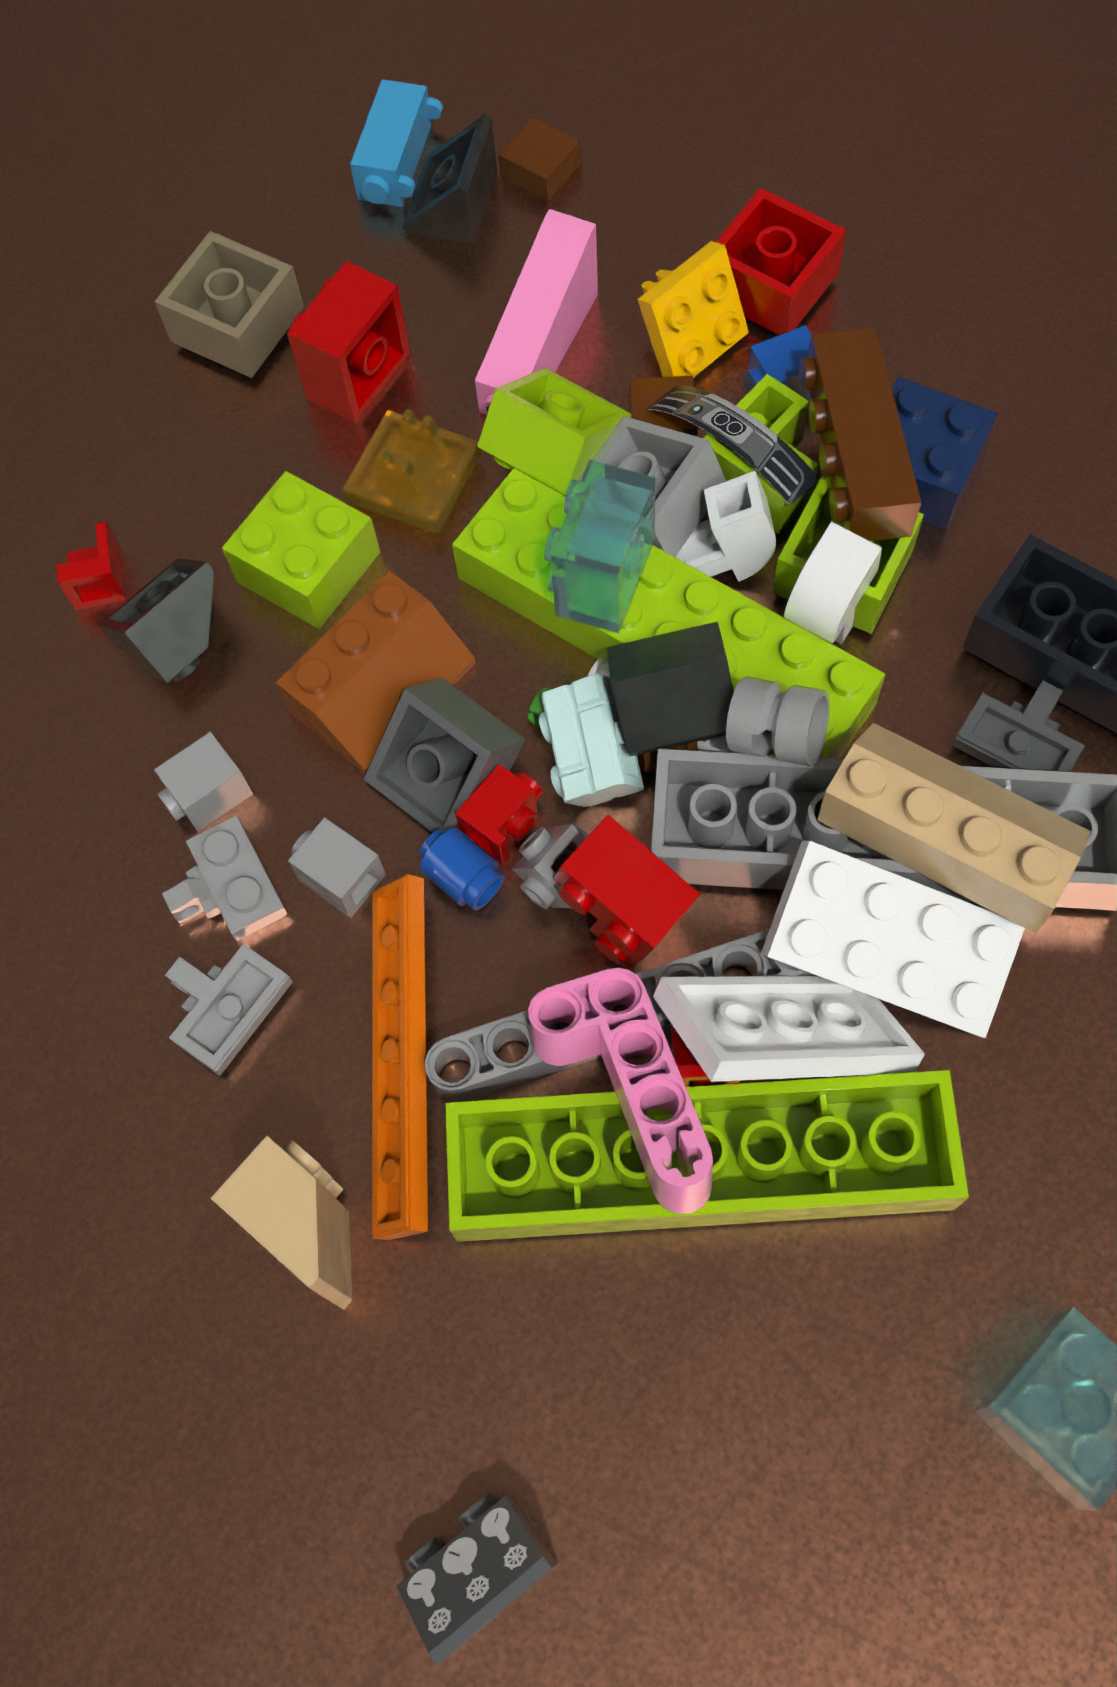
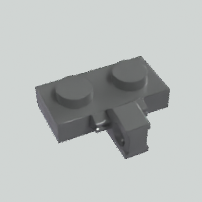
M1045 681L1041 682L1027 707L1016 701L1010 707L982 692L952 745L994 768L1070 772L1085 747L1082 743L1058 732L1060 724L1048 718L1063 690Z

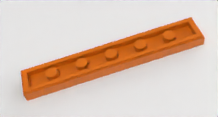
M410 874L404 875L372 892L373 1239L394 1240L428 1232L424 878Z

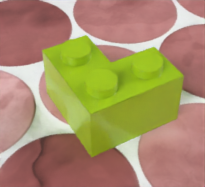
M766 374L736 406L773 431L817 475L818 463L795 448L803 440L809 401L769 374ZM710 433L704 437V439L709 440L726 481L756 471L767 496L775 533L780 535L805 509L813 494L814 486L794 503L788 504L779 492L752 465L729 446Z

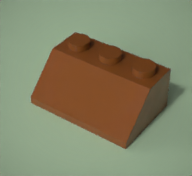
M389 570L275 683L288 712L366 774L404 689L441 677L454 686L476 664V659L430 600Z

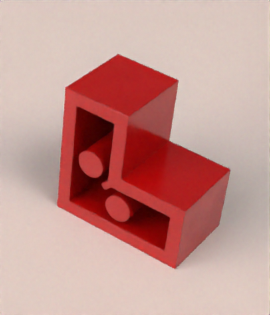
M609 814L604 817L563 863L553 878V881L560 886L558 890L559 896L567 905L582 915L589 911L598 919L589 929L597 937L594 941L596 947L614 963L621 965L625 961L632 968L660 943L701 895Z

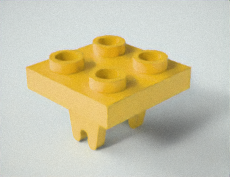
M710 241L674 271H657L658 282L646 281L641 285L644 294L637 300L662 377L693 375L694 378L749 333L726 247L723 244Z

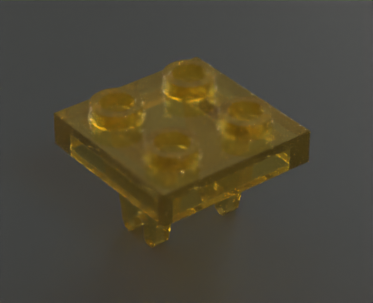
M406 409L403 415L387 410L342 489L345 501L439 534L481 456V449L477 447L479 441L436 427L434 420L430 416L426 415L422 421H419L410 409Z

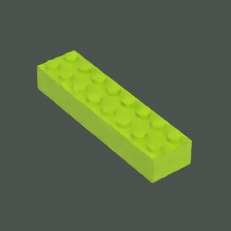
M515 468L508 474L452 544L458 579L596 659L601 657L608 659L607 647L718 621L734 691L739 681L747 676L776 681L780 684L782 692H786L792 685L822 689L828 692L830 700L829 721L819 758L840 759L877 704L885 673ZM771 750L767 755H775L774 750Z
M950 1070L686 1087L712 1151L713 1173L712 1189L707 1202L693 1213L685 1214L667 1210L656 1199L615 1092L446 1103L449 1231L457 1242L955 1210L969 1198ZM657 1109L647 1113L645 1116L651 1120L665 1121L672 1118L674 1114L667 1110ZM679 1150L672 1153V1168H677L681 1172L682 1177H687L679 1162Z

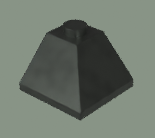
M177 558L99 624L100 628L153 678L166 683L172 679L175 682L184 679L199 666L200 661L197 657L209 645L214 569L205 561Z

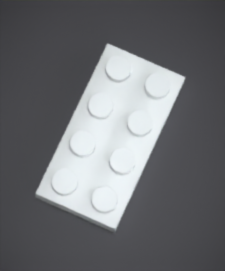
M802 840L760 955L970 1034L986 1038L1025 928L981 907L812 841Z
M819 976L661 977L653 996L711 1082L916 1072L925 1055L879 999Z

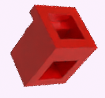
M498 764L455 812L458 827L504 867L511 859L508 845L513 839L517 842L521 841L535 825L538 818L536 814L538 812L536 801L543 795V790L534 779L524 772L518 771L514 775L501 764Z

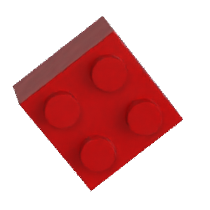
M760 188L716 241V243L723 244L726 247L744 316L778 335L794 330L839 274L846 229Z
M346 261L333 277L325 281L318 296L304 313H300L295 317L287 332L306 399L353 423L357 422L411 354L398 285L349 261Z

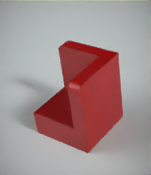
M106 521L95 523L96 547L71 551L67 554L68 563L56 565L58 584L75 610L126 600L121 548Z

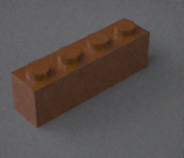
M876 328L811 334L808 357L800 359L799 379L802 391H810L812 399L809 404L811 431L813 434L820 433L822 441L819 448L820 471L822 477H830L833 489H831L829 497L831 518L834 523L841 522L843 528L868 541L911 537L922 502Z

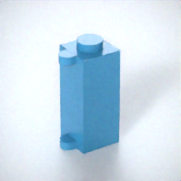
M381 80L350 163L358 200L403 207L405 198L413 195L416 186L413 176L428 137L432 120L439 119L443 110V105L439 100L428 97L427 86Z

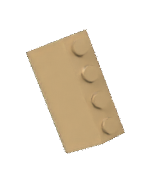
M875 723L852 745L825 791L818 816L819 822L1035 934L1038 933L1055 909L1082 857L1091 831Z

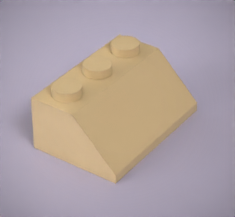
M266 1136L211 1199L308 1288L343 1310L351 1303L352 1274L349 1211L336 1199L344 1189L333 1180L314 1158L293 1140L282 1149Z

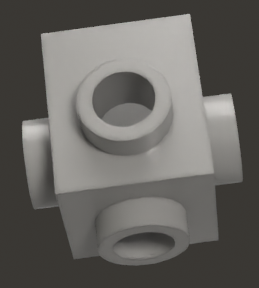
M569 824L545 829L542 826L535 830L519 848V852L523 857L512 870L524 881L520 886L522 891L534 903L544 909H547L549 906L551 908H571L559 896L558 890L560 886L553 881V878L563 863L588 837L589 834L580 827ZM554 862L557 865L556 872L550 868Z

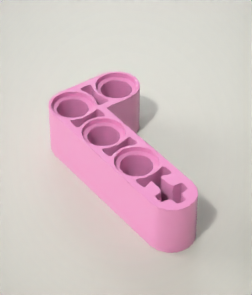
M622 968L607 969L557 984L538 992L531 1000L528 1008L533 1048L537 1056L547 1064L563 1066L601 1055L651 1188L660 1205L671 1212L679 1214L693 1213L703 1207L709 1199L712 1189V1151L645 986L638 975ZM617 1004L629 1007L628 1009L619 1012L609 1011L606 1009L612 1005ZM563 1022L570 1025L563 1030L547 1029L553 1023ZM632 1056H644L651 1060L643 1065H633L626 1062ZM657 1109L667 1110L674 1114L672 1118L665 1121L651 1120L645 1115ZM679 1150V1162L687 1177H682L681 1172L677 1168H672V1153Z

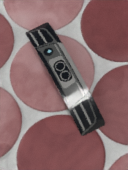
M680 385L673 387L648 407V410L666 412L687 420L715 436L752 465L779 492L788 504L794 503L819 481L818 476L805 461L773 431L741 408L717 395L698 388Z

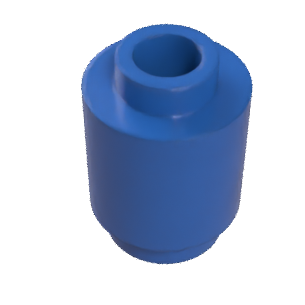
M453 827L446 832L442 829L435 831L420 848L419 855L422 857L419 866L420 871L460 906L468 904L475 911L481 909L497 894L504 883L505 875L498 870V862L457 827Z

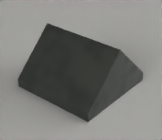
M486 114L479 117L427 156L402 226L409 234L474 244L497 175L492 120Z
M718 621L607 647L610 684L630 757L658 751V749L672 748L726 735L728 711L734 689Z

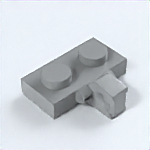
M237 815L186 841L198 866H194L186 872L188 879L162 893L171 914L178 923H182L204 911L208 918L222 914L236 941L285 917L287 914Z
M244 944L223 970L214 965L206 975L179 957L165 974V977L171 980L170 983L189 996L181 1006L188 1014L169 1039L214 1073L221 1076L293 981L290 976Z

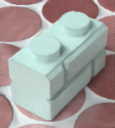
M593 674L574 681L571 685H563L542 693L545 711L539 716V724L544 738L553 747L556 765H553L551 768V780L558 795L563 797L564 803L591 807L613 800L615 797L626 796L644 789L637 755L630 757L628 754L610 684V677L602 674Z

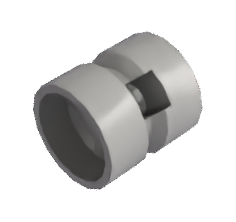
M747 676L742 678L735 688L728 711L726 726L728 748L732 752L764 757L771 750H774L776 758L780 761L813 766L820 756L827 733L830 713L828 692L822 689L792 685L786 692H782L780 684L776 681Z

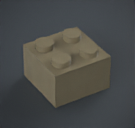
M209 231L154 301L170 342L250 378L254 376L291 326L295 317L304 309L293 266L212 231Z

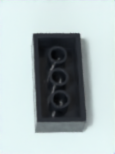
M1030 534L976 613L962 648L1035 689H1038L1041 682L1045 681L1063 690L1058 699L1059 702L1117 733V580Z

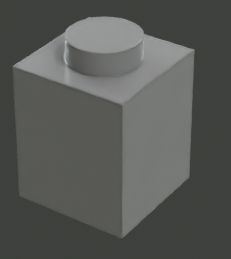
M211 731L154 769L166 787L157 793L163 804L176 821L186 815L198 832L253 795L241 771Z
M325 817L314 830L309 829L298 838L293 846L292 856L288 860L299 882L349 918L356 913L386 876L378 854Z

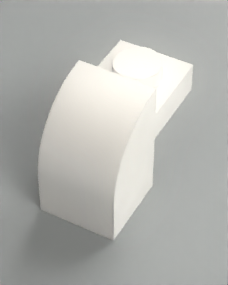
M756 471L704 489L709 520L700 522L676 558L710 577L732 569L738 582L754 575L768 563L775 551L776 537L767 496Z
M831 522L795 583L786 605L784 618L832 644L834 641L842 644L853 627L855 607L878 571L882 547Z

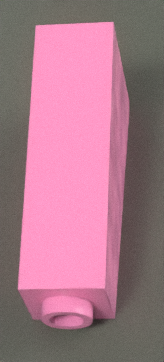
M551 209L548 210L475 379L479 413L487 416L496 388L543 368H547L554 373L558 369L598 296L596 224Z

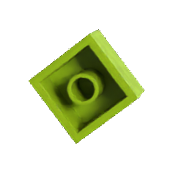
M543 368L495 389L477 447L493 455L494 460L499 465L512 470L513 468L520 470L566 496L624 416L631 418L632 414L553 371Z
M287 471L282 474L222 547L237 583L319 630L380 554L371 517Z
M830 477L820 478L778 558L773 594L789 600L806 562L830 523L833 522L829 504L830 491L833 489ZM918 513L911 537L870 541L882 547L877 573L855 607L853 627L872 634L914 550L924 514ZM836 522V523H835V524L841 526V522Z

